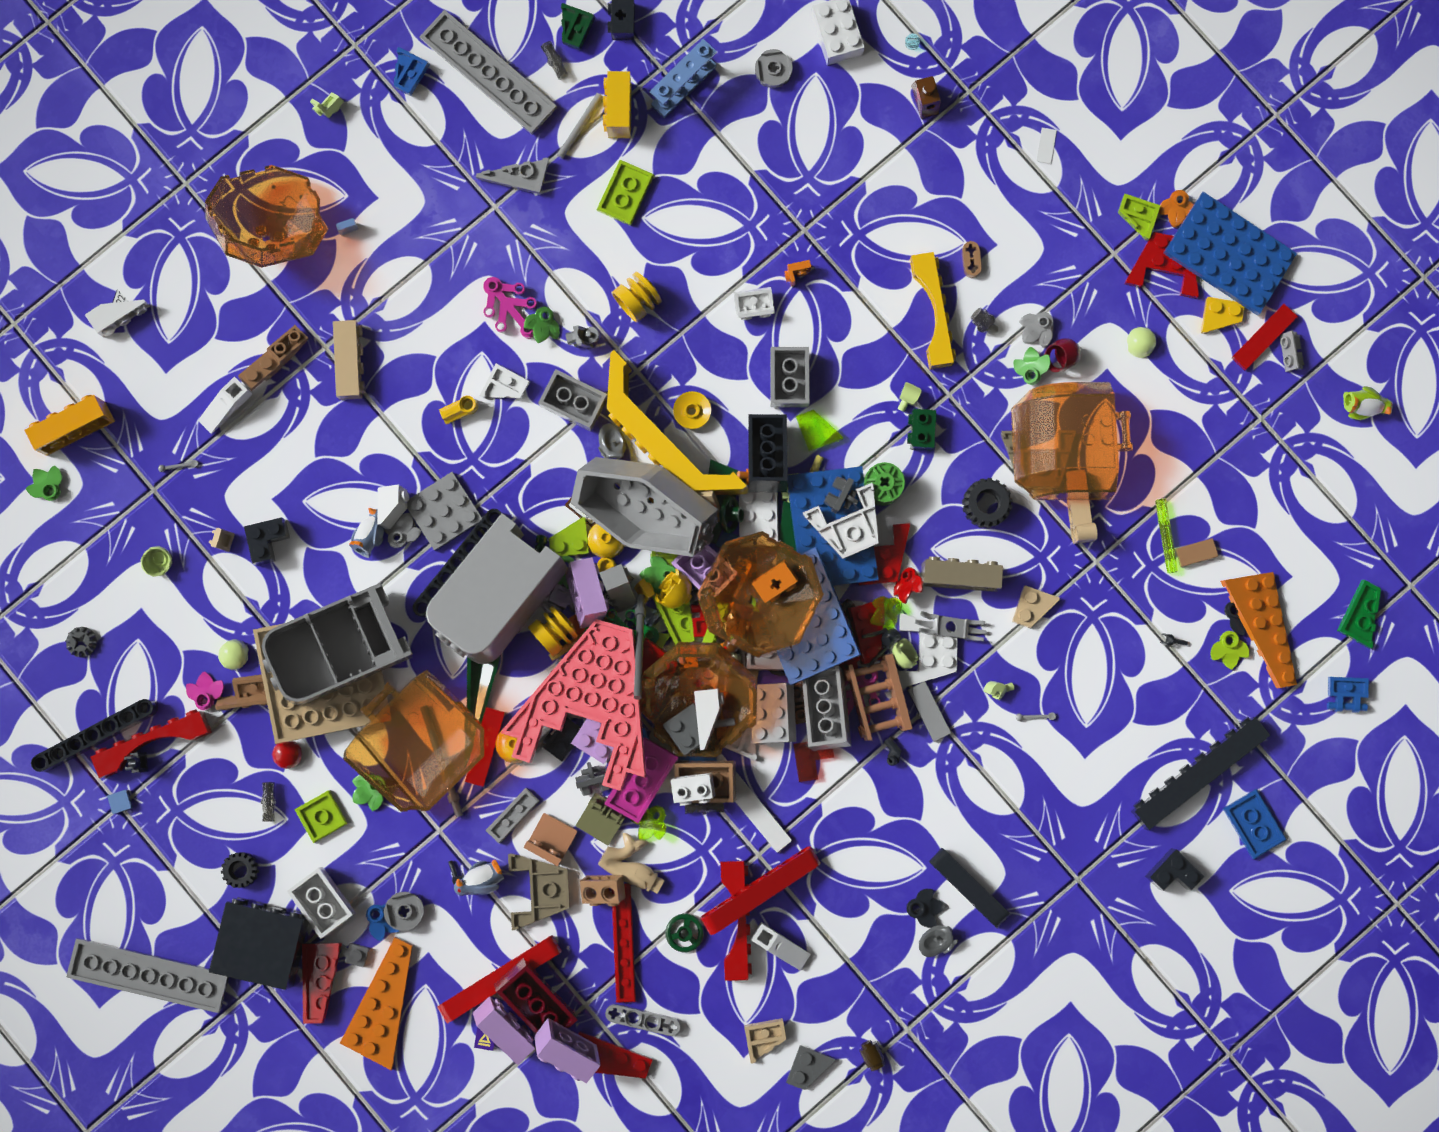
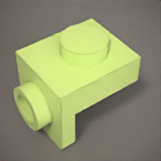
M332 92L321 104L314 99L310 101L314 106L312 109L319 116L324 115L328 118L333 113H336L344 102Z

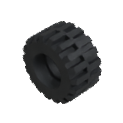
M993 478L980 479L974 482L965 492L964 499L962 500L963 513H966L965 517L967 520L970 519L973 525L977 524L980 528L995 527L1010 514L1009 512L1012 510L1011 503L1013 502V499L1010 498L1011 492L1010 490L1007 491V486L1005 484L1002 485L997 479L995 481L992 480ZM981 493H990L996 498L998 507L994 513L987 514L978 508L977 497Z

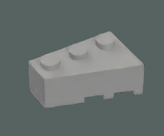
M622 564L600 572L607 593L617 613L634 607L637 601L629 584L633 581L627 567L623 568Z

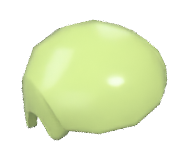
M1134 328L1127 337L1129 353L1138 358L1149 356L1156 345L1155 334L1149 328Z
M160 546L150 547L141 557L143 571L152 577L164 575L172 564L171 554L166 548Z
M903 638L893 646L892 654L897 665L906 669L917 665L916 661L919 660V657L909 640Z
M237 639L229 640L219 650V661L224 668L229 670L240 669L248 660L249 649L243 641Z

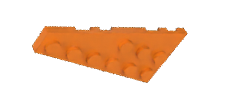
M1269 572L1220 581L1222 586L1226 587L1231 603L1234 602L1238 610V616L1251 641L1255 642L1259 656L1263 657L1267 665L1266 669L1275 687L1283 688L1297 685L1274 573Z
M394 937L340 1041L341 1045L391 1071L393 1070L413 945L398 937Z

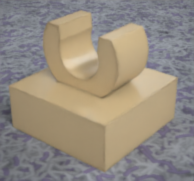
M216 528V530L212 531L214 536L213 540H209V543L212 547L229 552L235 534Z

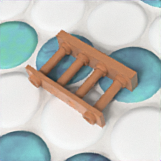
M893 654L881 656L882 660L880 663L873 664L870 668L854 669L852 664L845 666L844 677L850 684L860 723L858 730L864 741L872 740L871 733L896 726L901 731L912 729ZM881 670L886 673L887 679H885V682L858 688L856 677ZM885 689L890 690L892 698L889 701L863 707L862 695ZM889 708L895 709L897 715L895 719L868 726L866 714Z

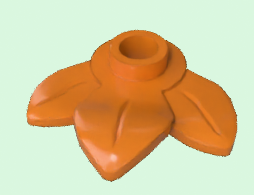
M1176 190L1170 195V198L1161 202L1158 213L1161 215L1168 214L1171 226L1176 228L1184 221L1194 204L1189 201V196L1185 191ZM1178 196L1183 198L1181 203L1177 202Z

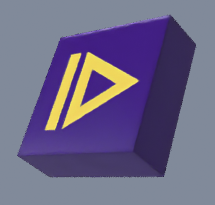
M477 1028L474 1048L493 1051L495 1043Z

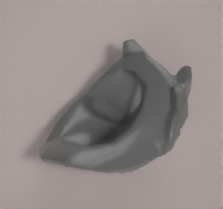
M611 423L604 424L600 428V446L598 449L601 455L608 459L622 458L626 451L627 443L621 430Z
M937 925L928 929L919 940L921 954L925 957H933L940 953L946 954L953 949L958 940H953L952 928L950 926Z

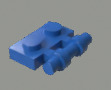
M1328 677V696H1335V702H1327L1328 710H1335V712L1348 710L1353 713L1367 711L1368 705L1361 703V698H1368L1369 678ZM1343 697H1353V702L1343 703Z

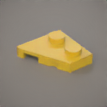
M1207 297L1201 334L1241 323L1244 306L1236 301Z

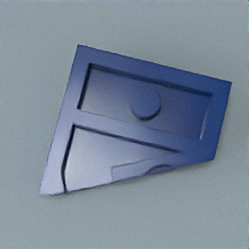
M398 47L394 87L412 96L430 64L428 61Z

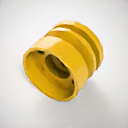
M636 271L632 274L634 280L630 277L626 279L630 287L629 289L620 284L611 293L624 312L633 321L638 323L647 315L643 307L644 305L653 310L655 307L652 302L659 305L662 300L652 283Z
M551 606L549 610L554 616L550 618L544 612L543 615L547 622L543 624L540 620L536 619L528 626V629L545 649L555 657L563 650L559 641L563 639L566 643L570 644L572 642L566 635L570 633L574 639L579 636L568 618L561 611Z

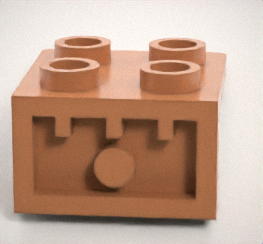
M543 813L530 839L523 848L559 866L577 834V830Z

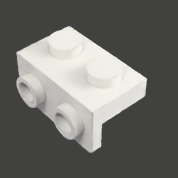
M771 287L733 292L737 318L750 320L752 316L760 315L761 318H765L775 313Z

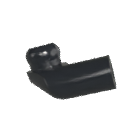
M889 737L884 741L889 749L887 763L890 766H894L899 763L902 751L894 739Z

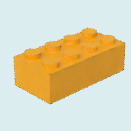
M87 395L80 402L65 406L61 412H53L46 416L47 419L31 423L29 428L24 431L33 449L48 456L115 422L105 401L95 395Z

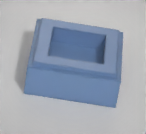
M354 218L336 224L341 236L359 229Z
M128 790L107 796L112 814L133 808Z

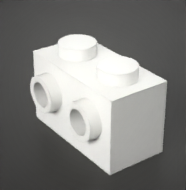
M712 773L674 777L671 779L674 803H680V806L692 804L691 801L699 800V803L711 802V798L715 797Z

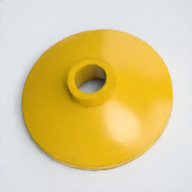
M695 391L685 392L674 403V418L684 428H700L710 418L711 405L703 394ZM691 408L696 410V413L693 415L688 412Z

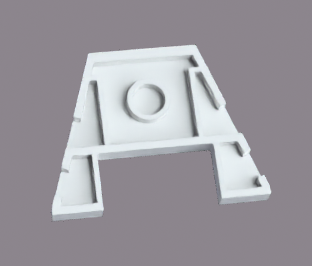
M872 483L856 489L863 509L829 524L826 523L819 506L803 512L804 517L842 559L879 543Z
M900 613L899 631L919 632V628L933 630V628H926L915 624V620L920 619ZM919 632L918 671H898L901 687L904 688L957 672V638L928 635Z

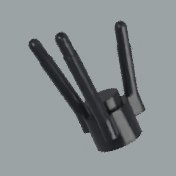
M883 628L882 630L861 636L862 639L882 634L881 642L885 646L866 665L867 668H870L887 650H890L894 644L900 641L901 636L896 629L891 628L888 630Z

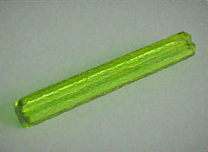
M1165 498L1157 499L1155 504L1167 573L1171 574L1178 572L1167 501Z

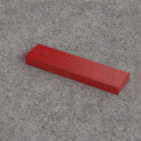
M1283 304L1231 358L1245 371L1298 316Z
M486 707L465 782L484 787L505 712Z

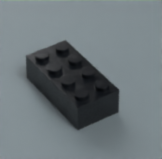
M748 414V492H787V414Z

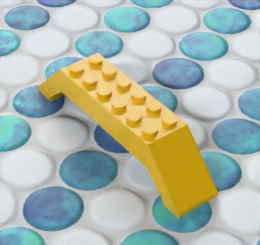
M613 350L610 353L607 410L610 412L608 416L618 427L623 426L621 430L631 441L634 438L636 439L634 443L644 454L646 452L649 453L647 457L654 464L664 467L692 490H713L715 495L747 494V485L734 472L730 475L702 474L629 399V373L632 370L620 355Z

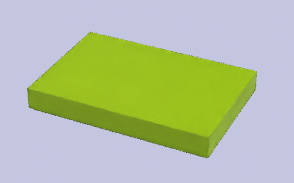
M619 160L596 209L597 212L631 226L653 180L654 174Z

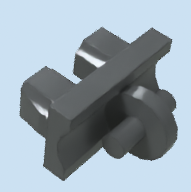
M580 325L573 326L574 331L566 333L567 344L574 345L576 348L592 349L594 348L592 343L597 342L600 337L597 328H585Z
M835 478L832 487L839 490L840 493L837 497L829 492L824 500V503L832 508V512L836 513L839 511L844 501H846L843 506L845 509H849L851 504H858V500L854 498L857 493L856 491L851 490L850 494L847 495L854 482L853 479Z
M591 762L587 763V769L581 770V776L575 777L577 789L580 788L583 796L592 794L591 785L597 783L599 784L600 791L610 789L602 785L607 769L601 770L599 765L592 767Z

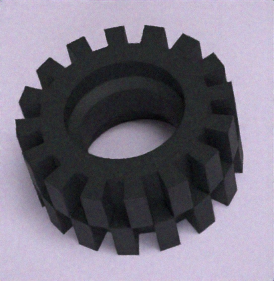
M239 852L231 854L228 858H225L224 864L221 865L223 867L221 874H223L222 879L226 880V884L231 885L233 888L246 887L257 879L258 876L256 875L259 873L257 866L259 865L255 862L256 859L251 857L249 853ZM238 862L244 863L247 867V873L242 878L236 877L233 873V867Z

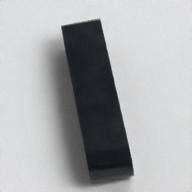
M941 848L929 860V863L997 929L1011 915L944 848Z

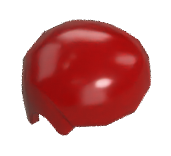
M295 741L276 744L272 751L273 761L280 768H294L301 761L302 749Z

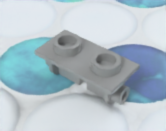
M1293 331L1280 335L1285 372L1294 369L1302 370L1304 365L1302 352H1297V349H1301L1300 335Z

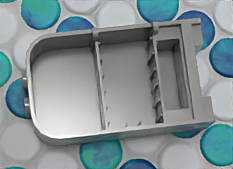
M504 514L497 518L432 598L426 610L427 621L437 632L435 635L461 657L464 658L466 655L478 664L493 662L500 656L545 598L549 596V593L568 569L562 558L547 546L538 553L522 541L521 538L524 534L517 524Z
M381 583L279 625L267 632L262 642V650L265 656L262 662L268 673L272 672L273 677L270 680L275 691L280 690L285 700L297 705L306 704L412 658L413 654L405 636L397 639L384 610V607L389 605V600Z

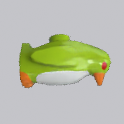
M1364 386L1361 391L1344 392L1343 394L1344 408L1349 412L1348 416L1352 419L1363 420L1380 413L1389 415L1392 413V401L1380 395L1372 387Z

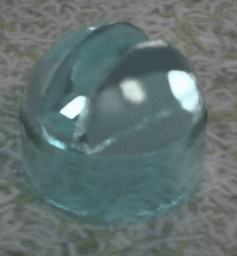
M914 33L909 34L905 39L906 48L915 50L919 47V36Z

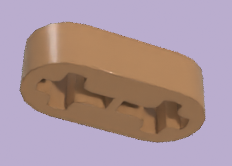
M974 241L966 242L962 248L964 274L969 278L977 277L982 268L980 248ZM969 246L975 249L972 258H970V253L966 251ZM972 261L973 266L977 268L974 273H972L971 270H968V268H970Z

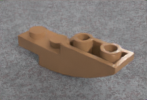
M294 325L266 348L267 351L240 373L238 378L253 391L264 380L267 382L300 350L308 340V337Z

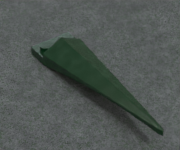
M501 654L493 662L487 664H478L467 657L466 770L469 769Z

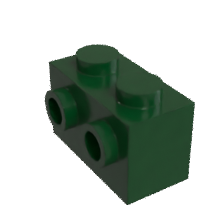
M913 409L912 413L908 414V425H911V433H907V444H910V449L933 451L935 446L936 410Z

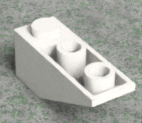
M145 300L100 304L86 313L85 316L98 335L107 337L113 334L119 326L127 325L134 316L144 314L150 305Z
M233 377L220 390L198 421L212 434L252 393L237 378Z
M762 922L751 938L753 942L800 971L811 955Z

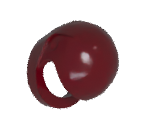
M1069 338L1057 340L1044 353V355L1050 356L1051 351L1055 349L1056 360L1062 368H1056L1050 363L1049 370L1052 372H1064L1075 366L1081 359L1079 344Z

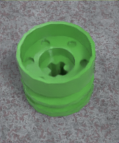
M882 462L869 469L864 477V486L872 483L875 505L887 506L899 498L904 490L905 479L897 466L892 463ZM888 480L887 486L884 485L882 487L880 485L882 481Z

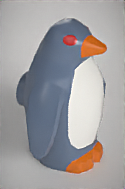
M368 508L369 517L363 520L354 530L351 542L349 543V546L356 553L366 558H370L372 549L383 542L384 528L378 525V509Z
M493 860L492 863L488 864L486 861H479L473 864L461 880L457 879L454 885L456 894L459 896L484 895L499 888L497 884L504 880L497 861Z

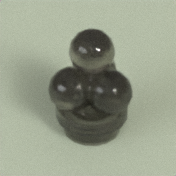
M980 307L971 315L972 323L977 326L979 332L984 333L987 331L990 335L998 333L999 328L994 324L996 321L995 317L989 314L986 309L983 310Z

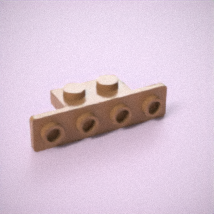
M262 675L233 678L232 684L235 696L219 697L215 707L216 710H230L235 707L248 708L258 704L268 705Z

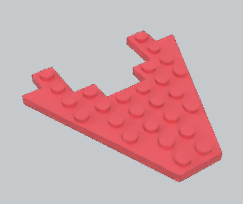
M598 619L591 624L501 731L504 735L517 738L512 754L513 758L532 763L543 727L562 732L567 714L570 713L602 723L596 742L614 747L602 783L603 786L622 791L628 773L646 777L640 700L634 699L635 638L632 629Z

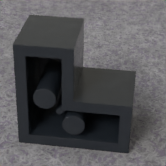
M282 517L244 526L252 564L256 566L275 562L272 543L290 539L287 521Z
M1173 848L1145 875L1161 891H1165L1175 879L1186 890L1192 891L1205 877L1177 849Z

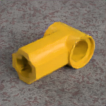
M466 395L460 400L439 409L445 424L448 425L462 417L476 413L479 405L473 397ZM471 400L473 406L471 409L466 410L464 404Z

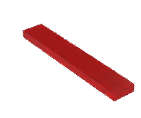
M624 883L626 898L619 905L612 906L616 1003L636 1002L631 884Z

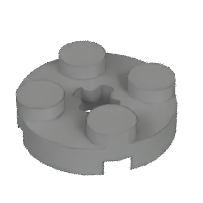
M778 49L766 50L761 54L755 63V74L760 84L770 88H777L788 83L792 75V62L788 55L786 56ZM772 64H775V67H779V70H776L775 73L768 69L771 68Z
M399 892L392 895L387 900L384 908L386 922L393 929L399 931L414 929L421 922L424 914L421 900L409 892ZM401 906H405V909L409 908V912L406 913V917H403L402 914H398V911L401 910Z

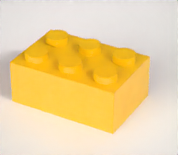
M607 71V78H604V90L607 96H603L604 132L608 134V138H631L632 84L630 71Z

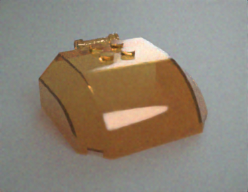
M1063 382L1039 386L1029 390L1011 408L1014 482L1019 487L1022 486L1034 500H1111L1115 495L1119 473L1118 452L1132 451L1133 443H1131L1129 419H1131V412H1116L1115 394L1110 382ZM1116 420H1121L1122 444L1117 442Z
M426 670L413 678L400 692L390 682H387L384 685V689L367 706L364 705L360 709L370 721L357 733L343 753V760L400 812H408V810L429 811L484 757V727L451 691ZM391 694L394 698L375 715L372 711Z

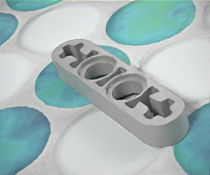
M619 1004L609 1005L605 1012L608 1021L667 1036H674L680 1030V1023L676 1018ZM617 1008V1012L623 1014V1009L627 1010L625 1021H621L622 1016L618 1015L615 1018H611L612 1014L609 1011ZM631 1012L639 1015V1020L636 1023H631L628 1020V1015ZM649 1017L657 1018L658 1025L651 1028L647 1025ZM661 1018L665 1019L664 1024H670L673 1021L677 1029L669 1032V1028L663 1026V1030H659Z

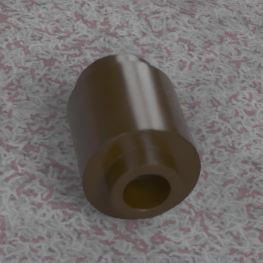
M868 1040L861 1044L862 1048L859 1049V1052L867 1068L875 1071L885 1065V1058L876 1041Z

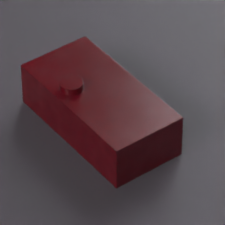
M524 958L494 984L499 996L535 1034L547 1018L567 1029L577 1021L575 1012Z

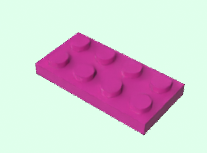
M646 737L643 738L646 777L628 773L623 790L612 789L605 801V805L637 823L641 820L678 759L677 755Z

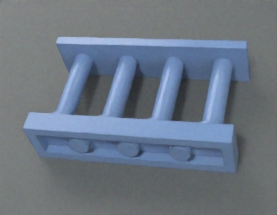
M704 39L650 91L656 98L651 103V106L664 119L717 67V64L711 59L717 51Z

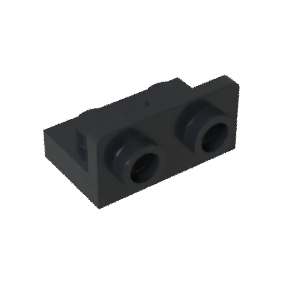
M566 717L562 732L555 730L552 735L549 733L542 742L545 744L543 749L563 762L574 747L571 742L581 727Z

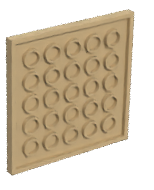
M279 625L253 629L275 744L392 720L382 671L306 704L297 705L285 700L280 690L275 691L270 680L273 677L272 672L268 673L262 662L265 659L262 650L263 638L267 632Z

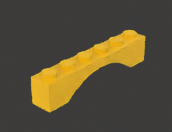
M934 252L911 255L910 265L913 279L926 291L931 300L935 315L934 334L926 350L929 370L952 366L954 360H956L955 349H951L950 344L953 341L951 330L948 331L947 327L949 315L948 312L944 311L946 298L945 294H941L940 289L943 286L941 275L938 276L937 272L939 268L938 257L934 256Z

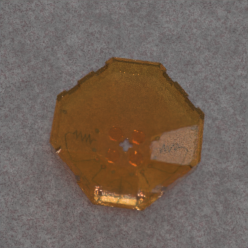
M274 165L265 166V171L255 173L254 169L239 172V177L230 178L229 175L221 176L205 200V219L224 254L261 268L314 255L328 231L326 224L320 216V198L317 192L312 190L308 177ZM262 237H270V240L263 241Z
M763 531L726 541L721 546L697 593L709 632L757 658L797 646L801 642L803 634L824 595L812 558L806 554L802 555L793 550V547L782 541L778 542L769 537V534ZM786 560L798 577L797 586L789 592L786 590L781 592V597L774 602L768 601L765 603L752 585V582ZM773 579L772 585H777L779 587L781 581H776L775 579ZM750 596L758 599L756 606L748 603Z
M678 642L642 673L641 713L655 724L654 736L663 744L667 743L676 756L684 755L663 728V724L690 705H695L694 691L720 689V693L723 692L724 704H721L722 709L718 720L735 718L736 725L714 728L707 749L700 750L699 747L688 756L717 757L722 753L724 747L728 744L732 745L742 736L746 729H751L756 725L757 678L719 643ZM700 679L704 684H701V687H697L693 682Z

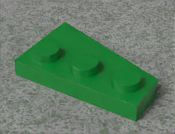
M1361 580L1337 629L1338 632L1369 649L1373 648L1372 635L1376 627L1374 622L1376 612H1378L1381 588L1366 580Z

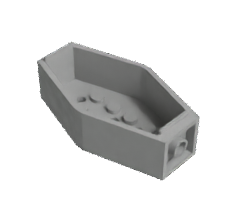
M595 457L577 471L571 504L623 545L635 549L693 557L699 551L701 552L707 544L709 545L712 542L714 536L712 530L718 521V517H716L718 509L664 467L656 464ZM615 483L620 484V489L616 486ZM649 497L654 499V503L649 500Z

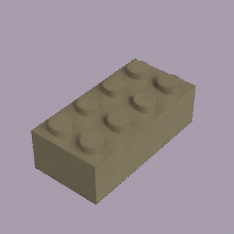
M929 557L921 565V578L925 587L997 592L1002 589L1003 565H998L997 561H986V563L980 564L979 560L969 559L967 562H959L960 559L948 558L946 561H940V557Z

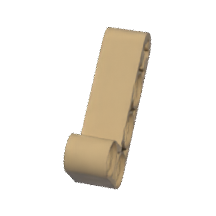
M1085 470L1064 471V484L1073 544L1094 542L1097 540L1096 524L1092 523Z

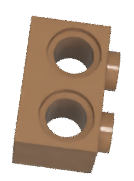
M586 875L580 880L582 904H589L590 906L601 904L616 906L626 898L623 875ZM591 888L596 891L597 895L592 892ZM609 888H612L615 894H612Z

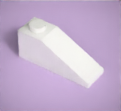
M720 689L694 691L700 750L707 749L722 709L721 704H724L723 692L720 693Z

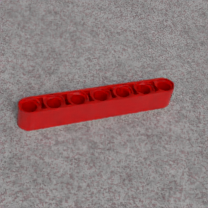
M808 846L721 902L700 918L709 934L714 935L818 867L821 862L813 848Z
M553 935L446 1000L437 1008L448 1024L485 1001L489 996L491 997L496 994L494 984L523 958L536 969L560 954L562 950Z

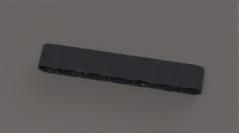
M490 509L424 589L413 604L412 609L416 615L426 617V611L419 613L418 606L422 603L428 606L432 600L430 591L434 588L441 589L445 584L442 581L443 575L446 573L452 575L457 569L454 566L455 560L458 558L464 560L469 554L466 551L467 545L473 543L476 546L481 539L478 536L479 530L487 529L488 531L493 525L490 517L493 514L501 515L500 510Z
M141 699L35 755L31 760V767L37 772L50 771L154 716L158 711V705L153 700ZM146 703L150 704V711L148 713H145L143 710V706ZM129 712L133 714L131 722L126 720V715ZM114 721L116 728L110 731L109 724ZM94 730L98 732V738L95 741L91 737ZM76 740H79L81 742V746L78 750H76L74 747V743ZM59 749L63 750V757L61 759L57 757ZM42 758L46 761L44 768H41L39 764Z

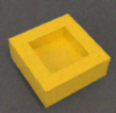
M645 579L640 580L634 587L638 595H645V603L655 595L652 585L646 582Z

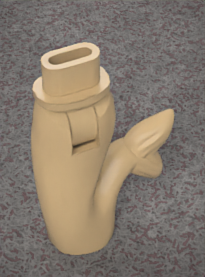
M623 833L625 847L614 848L608 846L598 865L611 875H623L624 882L646 889L648 892L651 890L657 894L664 883V880L658 877V873H654L650 867L642 863L621 861L631 857L649 842L646 840L634 841L631 835Z

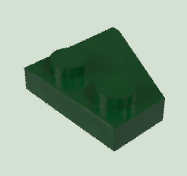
M562 3V42L564 45L581 50L596 17L592 13Z

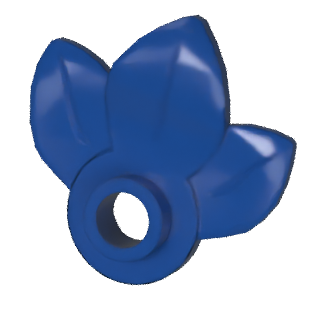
M386 904L383 906L372 905L366 911V918L370 922L369 931L378 941L383 940L385 932H399V930L393 929L385 920L384 908ZM374 911H378L380 913V916L378 918L372 917V913Z

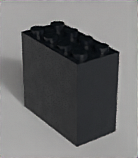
M241 897L227 901L209 973L283 990L293 987L302 954V944H304L309 925L302 912L298 910L287 912V908L281 906L270 908L264 902L248 903L249 899Z

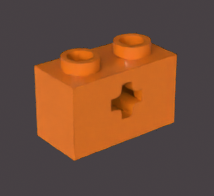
M784 560L755 579L752 585L765 603L768 601L772 603L781 597L780 593L784 590L789 592L797 586L798 577L787 561ZM773 579H775L776 581H781L779 587L777 585H772Z

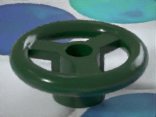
M728 495L723 499L719 512L720 524L726 533L734 532L738 523L744 519V510L742 507H739L737 499L732 495ZM728 521L733 522L730 528L727 526Z
M678 914L666 926V940L678 952L687 953L694 951L703 941V925L692 914ZM684 919L683 926L676 933L671 934L673 925L677 921ZM690 920L698 928L697 939L692 936V930L689 927ZM687 930L688 936L683 937L681 931ZM679 939L682 942L690 941L692 945L682 947L677 945L673 940Z

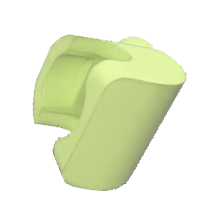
M906 382L899 398L902 401L898 409L905 412L908 404L913 405L918 400L921 389Z
M990 681L984 687V692L992 695L997 700H1001L1006 692L1014 690L1013 683L1004 685L996 681Z

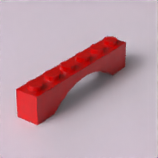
M195 709L187 712L184 718L179 719V717L168 720V724L161 727V724L151 727L148 733L143 734V732L134 734L129 741L120 740L113 744L114 747L107 749V747L95 751L96 754L91 756V760L98 778H106L123 771L128 760H124L125 756L136 753L152 741L168 737L197 740L211 734L212 731L205 713Z
M744 860L720 861L721 882L728 889L731 896L749 885L745 884L744 876H748V864L744 865ZM750 912L738 919L735 942L724 959L725 981L748 980V975H752V963H748L747 956L751 955V943H747V935H751L750 924H746V916H750Z

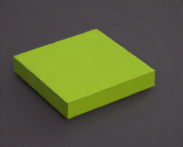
M330 790L294 809L313 843L348 824Z

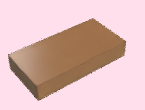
M1213 538L1175 549L1180 567L1218 557Z

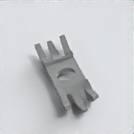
M921 611L920 615L930 620L934 619V621L915 620V624L926 628H933V630L919 628V632L928 635L948 636L968 641H984L983 637L970 636L968 634H987V630L969 627V625H985V621L945 617ZM947 622L955 624L956 629L954 632L951 633L946 630Z

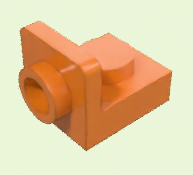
M810 260L787 264V271H784L786 282H790L791 287L795 286L794 275L801 277L811 271Z

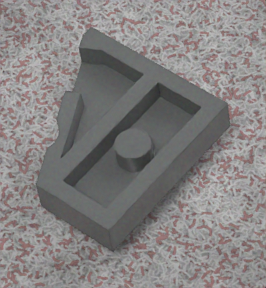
M692 704L663 724V728L684 757L700 747L695 705Z
M799 1045L786 1083L805 1090L835 1062V1058Z

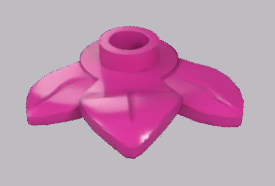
M206 672L201 673L196 684H186L188 698L194 700L196 707L200 710L210 709L214 704V700L222 695L224 689L222 680L214 682L212 677ZM206 697L208 701L206 704H203V699Z

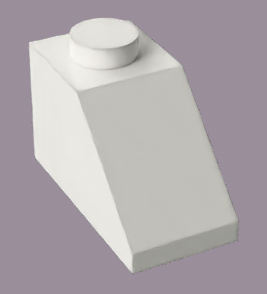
M400 485L378 488V525L385 529H391L405 512L407 501L409 500V494L405 488Z

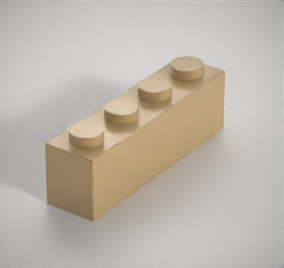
M356 320L333 321L336 397L339 400L361 399L362 393H365L364 381H361V374H364V364L360 361V356L363 355V345L360 344L359 337H362V326Z

